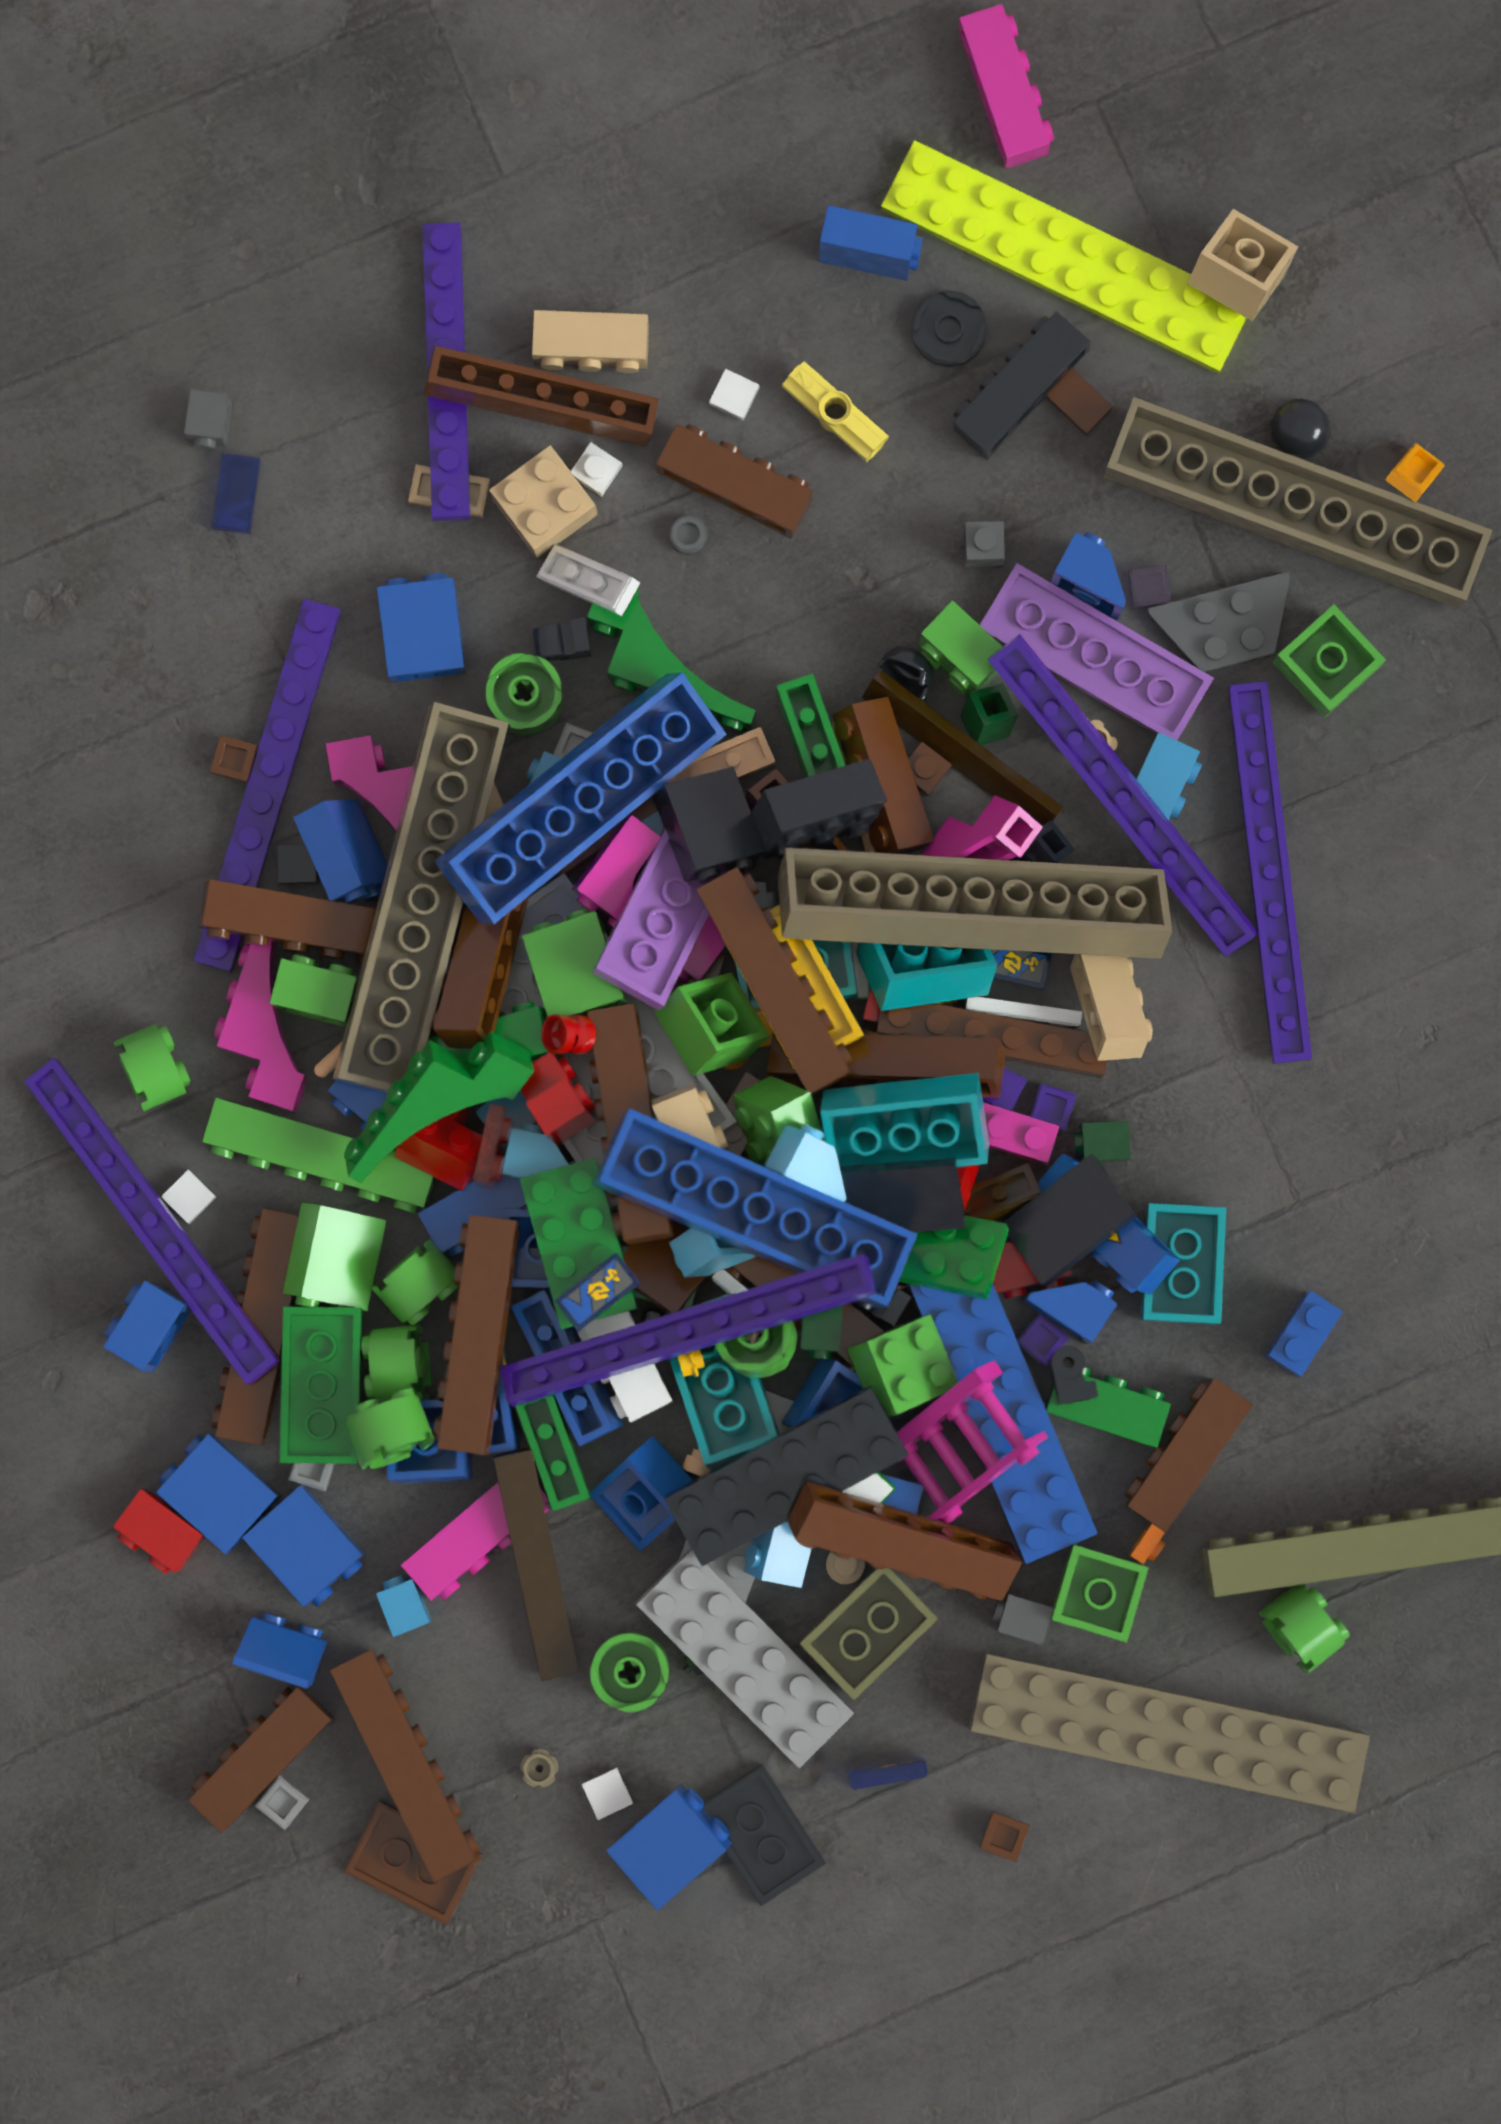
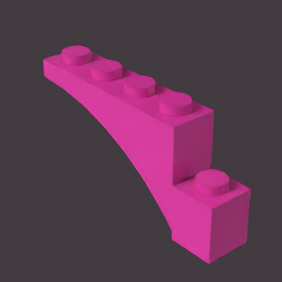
M371 735L327 743L326 749L330 772L335 786L344 785L373 806L397 830L413 766L380 772L379 768L386 767L383 748L381 744L375 745Z
M994 796L973 826L949 816L934 836V842L930 843L921 855L1010 860L1016 856L1021 858L1043 827L1019 805Z
M268 940L267 946L245 944L238 961V966L243 967L239 980L232 981L226 997V1002L231 1003L227 1017H220L215 1029L214 1038L219 1040L217 1047L260 1062L258 1068H251L246 1082V1089L250 1090L249 1097L251 1099L297 1114L308 1077L300 1073L295 1065L283 1035L277 1009L270 1004L274 989L276 942Z

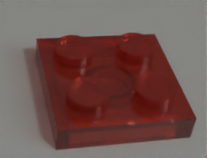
M489 1105L473 1179L477 1187L493 1190L495 1182H502L505 1160L504 1156H501L503 1144L508 1145L511 1128H514L512 1118H509V1113L502 1106Z

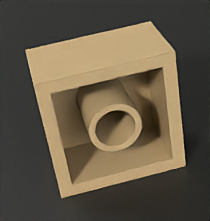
M1233 209L1200 253L1187 284L1253 321L1284 278L1298 246Z
M551 445L489 490L494 503L536 559L552 549L554 544H559L598 515L595 503Z

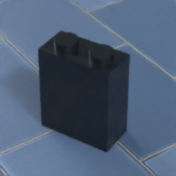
M734 766L664 784L653 797L685 882L698 879L700 883L710 882L720 877L721 872L732 870L738 867L740 873L746 872L756 866V860L765 852Z

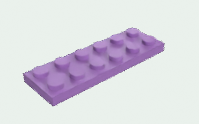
M1016 563L980 624L987 633L1002 645L1007 644L1017 635L1021 634L1053 675L1157 735L1159 732L1175 740H1178L1214 679L1207 673Z
M663 828L660 834L661 838L650 854L592 971L596 976L659 1011L664 1007L709 915L696 890L709 882L700 883L698 879L685 882L665 828ZM730 870L721 872V876L729 872Z

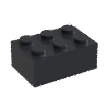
M871 758L766 789L751 812L765 849L763 853L764 859L774 856L782 859L785 848H804L813 845L814 849H818L833 843L835 838L843 835H848V838L861 836L870 830L869 827L873 821L879 817V812L887 802V798Z

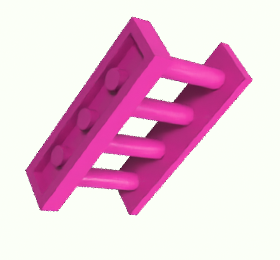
M995 1360L973 1370L897 1432L908 1452V1456L900 1460V1462L904 1460L920 1485L924 1486L923 1489L938 1509L928 1518L949 1524L963 1514L960 1506L1016 1462L1022 1466L1040 1453L1037 1446L1048 1438L1043 1431L1026 1440L992 1391L995 1387L991 1382L1003 1372ZM971 1398H974L975 1401L980 1400L1014 1449L1001 1460L967 1413L969 1407L966 1402ZM946 1418L950 1422L955 1421L988 1469L976 1480L941 1432L944 1429L941 1423ZM923 1438L925 1442L929 1440L963 1489L952 1499L948 1498L916 1452L919 1449L916 1443Z

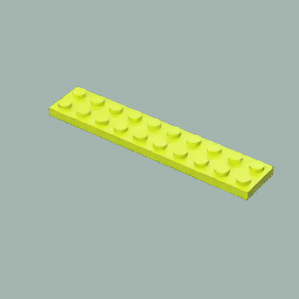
M915 140L881 205V211L901 221L918 224V229L1217 374L1220 373L1247 319L1187 284L1191 276L1190 273Z

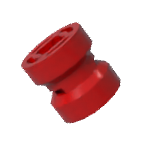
M554 1014L548 1016L542 1025V1043L548 1052L554 1054H564L567 1052L573 1054L587 1053L593 1048L595 1043V1025L585 1015H572L568 1017L566 1015Z

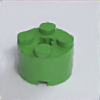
M515 653L503 658L492 668L486 684V701L493 718L509 722L507 731L517 736H531L544 732L556 722L564 707V693L559 675L547 660L539 656ZM524 688L528 692L533 689L531 692L532 699L529 701H525L523 698L517 700L519 698L518 690Z
M156 1023L113 1041L115 1050L121 1048L124 1050L123 1053L119 1054L121 1058L120 1063L136 1098L145 1097L146 1101L141 1103L143 1112L186 1094L185 1087L189 1086L191 1081L182 1061L174 1063L170 1052L174 1050L175 1045L166 1025L158 1028Z
M430 1238L424 1241L425 1251H422L417 1246L385 1274L387 1277L383 1280L384 1286L377 1282L371 1288L401 1323L408 1321L411 1326L415 1325L429 1312L430 1305L428 1303L436 1296L441 1301L444 1300L459 1286L454 1283L456 1267Z
M793 1321L760 1330L763 1336L757 1338L756 1343H752L747 1338V1335L715 1344V1347L723 1360L737 1373L751 1378H764L774 1375L788 1366L796 1349L797 1334Z
M421 1324L372 1329L369 1336L362 1337V1354L364 1359H369L370 1374L365 1375V1391L368 1398L375 1397L378 1403L381 1404L392 1400L391 1396L396 1392L413 1388L415 1395L419 1397L420 1401L429 1400L430 1394L424 1393V1387L432 1386V1366L428 1342L420 1343L418 1336L419 1333H425Z
M413 1388L396 1392L391 1396L392 1400L381 1404L378 1403L377 1399L363 1402L355 1407L357 1413L346 1418L345 1426L361 1469H365L368 1465L370 1469H376L411 1457L409 1452L413 1450L414 1446L419 1445L420 1450L423 1451L435 1442L420 1399L415 1395Z
M1300 1584L1289 1587L1258 1614L1265 1618L1262 1621L1263 1625L1287 1656L1296 1654L1301 1659L1296 1666L1306 1674H1309L1344 1646V1640L1350 1634L1336 1617L1331 1620L1323 1608L1327 1606V1603L1322 1595L1314 1587L1308 1589L1306 1585Z
M636 1631L615 1634L599 1647L593 1657L590 1668L593 1689L603 1702L614 1709L624 1712H636L646 1709L659 1699L666 1688L670 1671L669 1661L662 1646L651 1636ZM626 1661H631L633 1666L640 1667L641 1671L636 1674V1681L630 1682L628 1676L621 1677L620 1671L624 1669Z

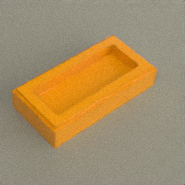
M1414 443L1385 480L1416 503L1445 465L1420 445Z

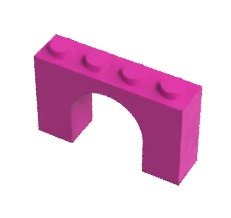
M627 815L621 820L571 888V890L579 895L576 902L585 909H588L589 912L597 911V909L609 918L606 924L614 929L632 893L633 882L637 872L653 852L661 837L633 815ZM710 914L678 976V979L686 982L688 978L693 981H700L726 946Z

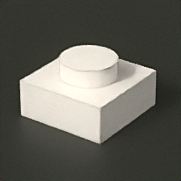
M590 442L571 470V473L578 482L602 497L623 465L622 462Z

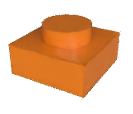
M1148 1523L1127 1555L1140 1564H1144L1147 1559L1153 1562L1165 1546V1542L1161 1540L1165 1532L1154 1524Z

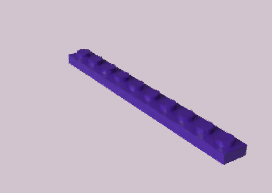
M308 599L303 600L218 881L256 888L259 886L342 611L339 608ZM203 929L194 962L232 973L243 936L230 934L229 940L217 939L206 936L207 930Z
M1021 634L992 654L988 659L989 663L1155 869H1164L1167 885L1224 956L1227 957L1254 938L1257 934L1256 928Z
M1264 681L1229 685L1228 694L1272 1064L1308 1061L1312 1059L1268 683Z
M52 1058L27 1078L24 1082L244 1383L251 1385L280 1362L278 1357L59 1059Z
M864 1254L857 1255L502 1366L500 1369L507 1403L515 1407L876 1295L868 1257Z

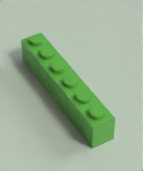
M215 1098L202 1141L205 1144L211 1145L210 1153L232 1159L235 1152L248 1156L246 1164L269 1170L272 1163L285 1167L283 1175L303 1181L306 1180L307 1174L322 1178L320 1186L342 1192L344 1185L359 1189L357 1197L379 1203L381 1196L395 1200L394 1208L416 1214L417 1207L427 1208L436 1180L435 1177L395 1158L396 1151L392 1150L360 1183L348 1177L346 1160L344 1158L345 1149L353 1138L219 1098Z

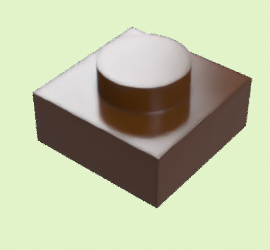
M220 735L210 772L218 776L248 783L258 746Z
M923 742L920 743L908 759L917 788L928 797L952 767L951 763Z
M992 1811L979 1848L1017 1863L1030 1825Z

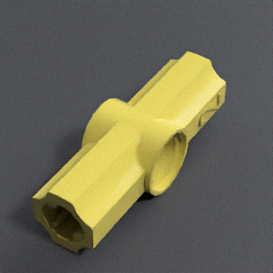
M805 361L798 365L782 384V388L812 413L825 430L833 432L864 461L868 462L888 440L889 436L855 407L847 394L837 391ZM838 404L845 409L846 413L840 419H831L825 413L826 408L830 405Z

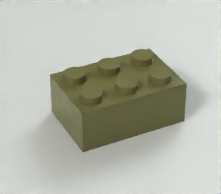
M875 1568L808 1632L799 1643L836 1683L855 1700L938 1618L890 1568Z

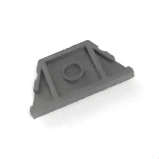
M1288 571L1148 608L1146 612L1152 622L1155 621L1169 637L1168 640L1176 649L1183 652L1188 658V662L1201 671L1209 673L1274 656L1290 574Z

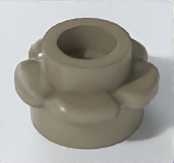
M536 1749L532 1751L531 1755H526L522 1759L520 1769L524 1773L523 1780L531 1787L540 1785V1787L544 1788L554 1782V1775L558 1772L559 1765L557 1759L554 1756H550L548 1751ZM537 1765L543 1766L542 1772L536 1771Z

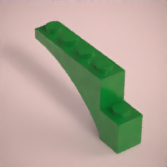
M639 587L622 616L595 604L591 605L587 619L588 623L594 626L593 631L608 638H614L615 634L621 635L607 671L608 679L614 681L613 687L634 694L635 689L644 692L665 674L683 672L713 716L721 720V726L735 732H741L742 728L752 729L756 718L755 709L736 702L708 686L688 670L668 649L653 629L638 600L640 596Z
M491 1031L483 1042L475 1044L470 1052L469 1060L429 1040L421 1052L417 1051L412 1056L408 1070L401 1080H396L390 1086L386 1100L379 1110L375 1109L371 1112L366 1121L365 1129L357 1139L353 1138L347 1145L344 1158L346 1160L348 1177L362 1183L375 1166L396 1146L442 1117L466 1107L494 1099L507 1097L513 1100L534 1072L530 1052Z

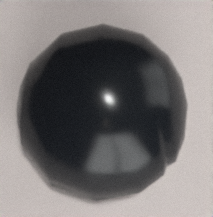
M1302 398L1292 399L1277 408L1271 420L1272 438L1283 452L1289 455L1310 458L1326 447L1331 436L1330 421L1327 414L1317 403Z
M896 646L887 651L878 663L881 671L923 701L933 684L934 676L930 661L922 653L914 648Z

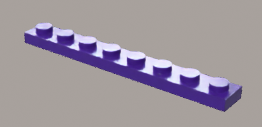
M460 222L423 224L427 373L435 346L465 352L462 232ZM428 396L432 520H471L467 405Z

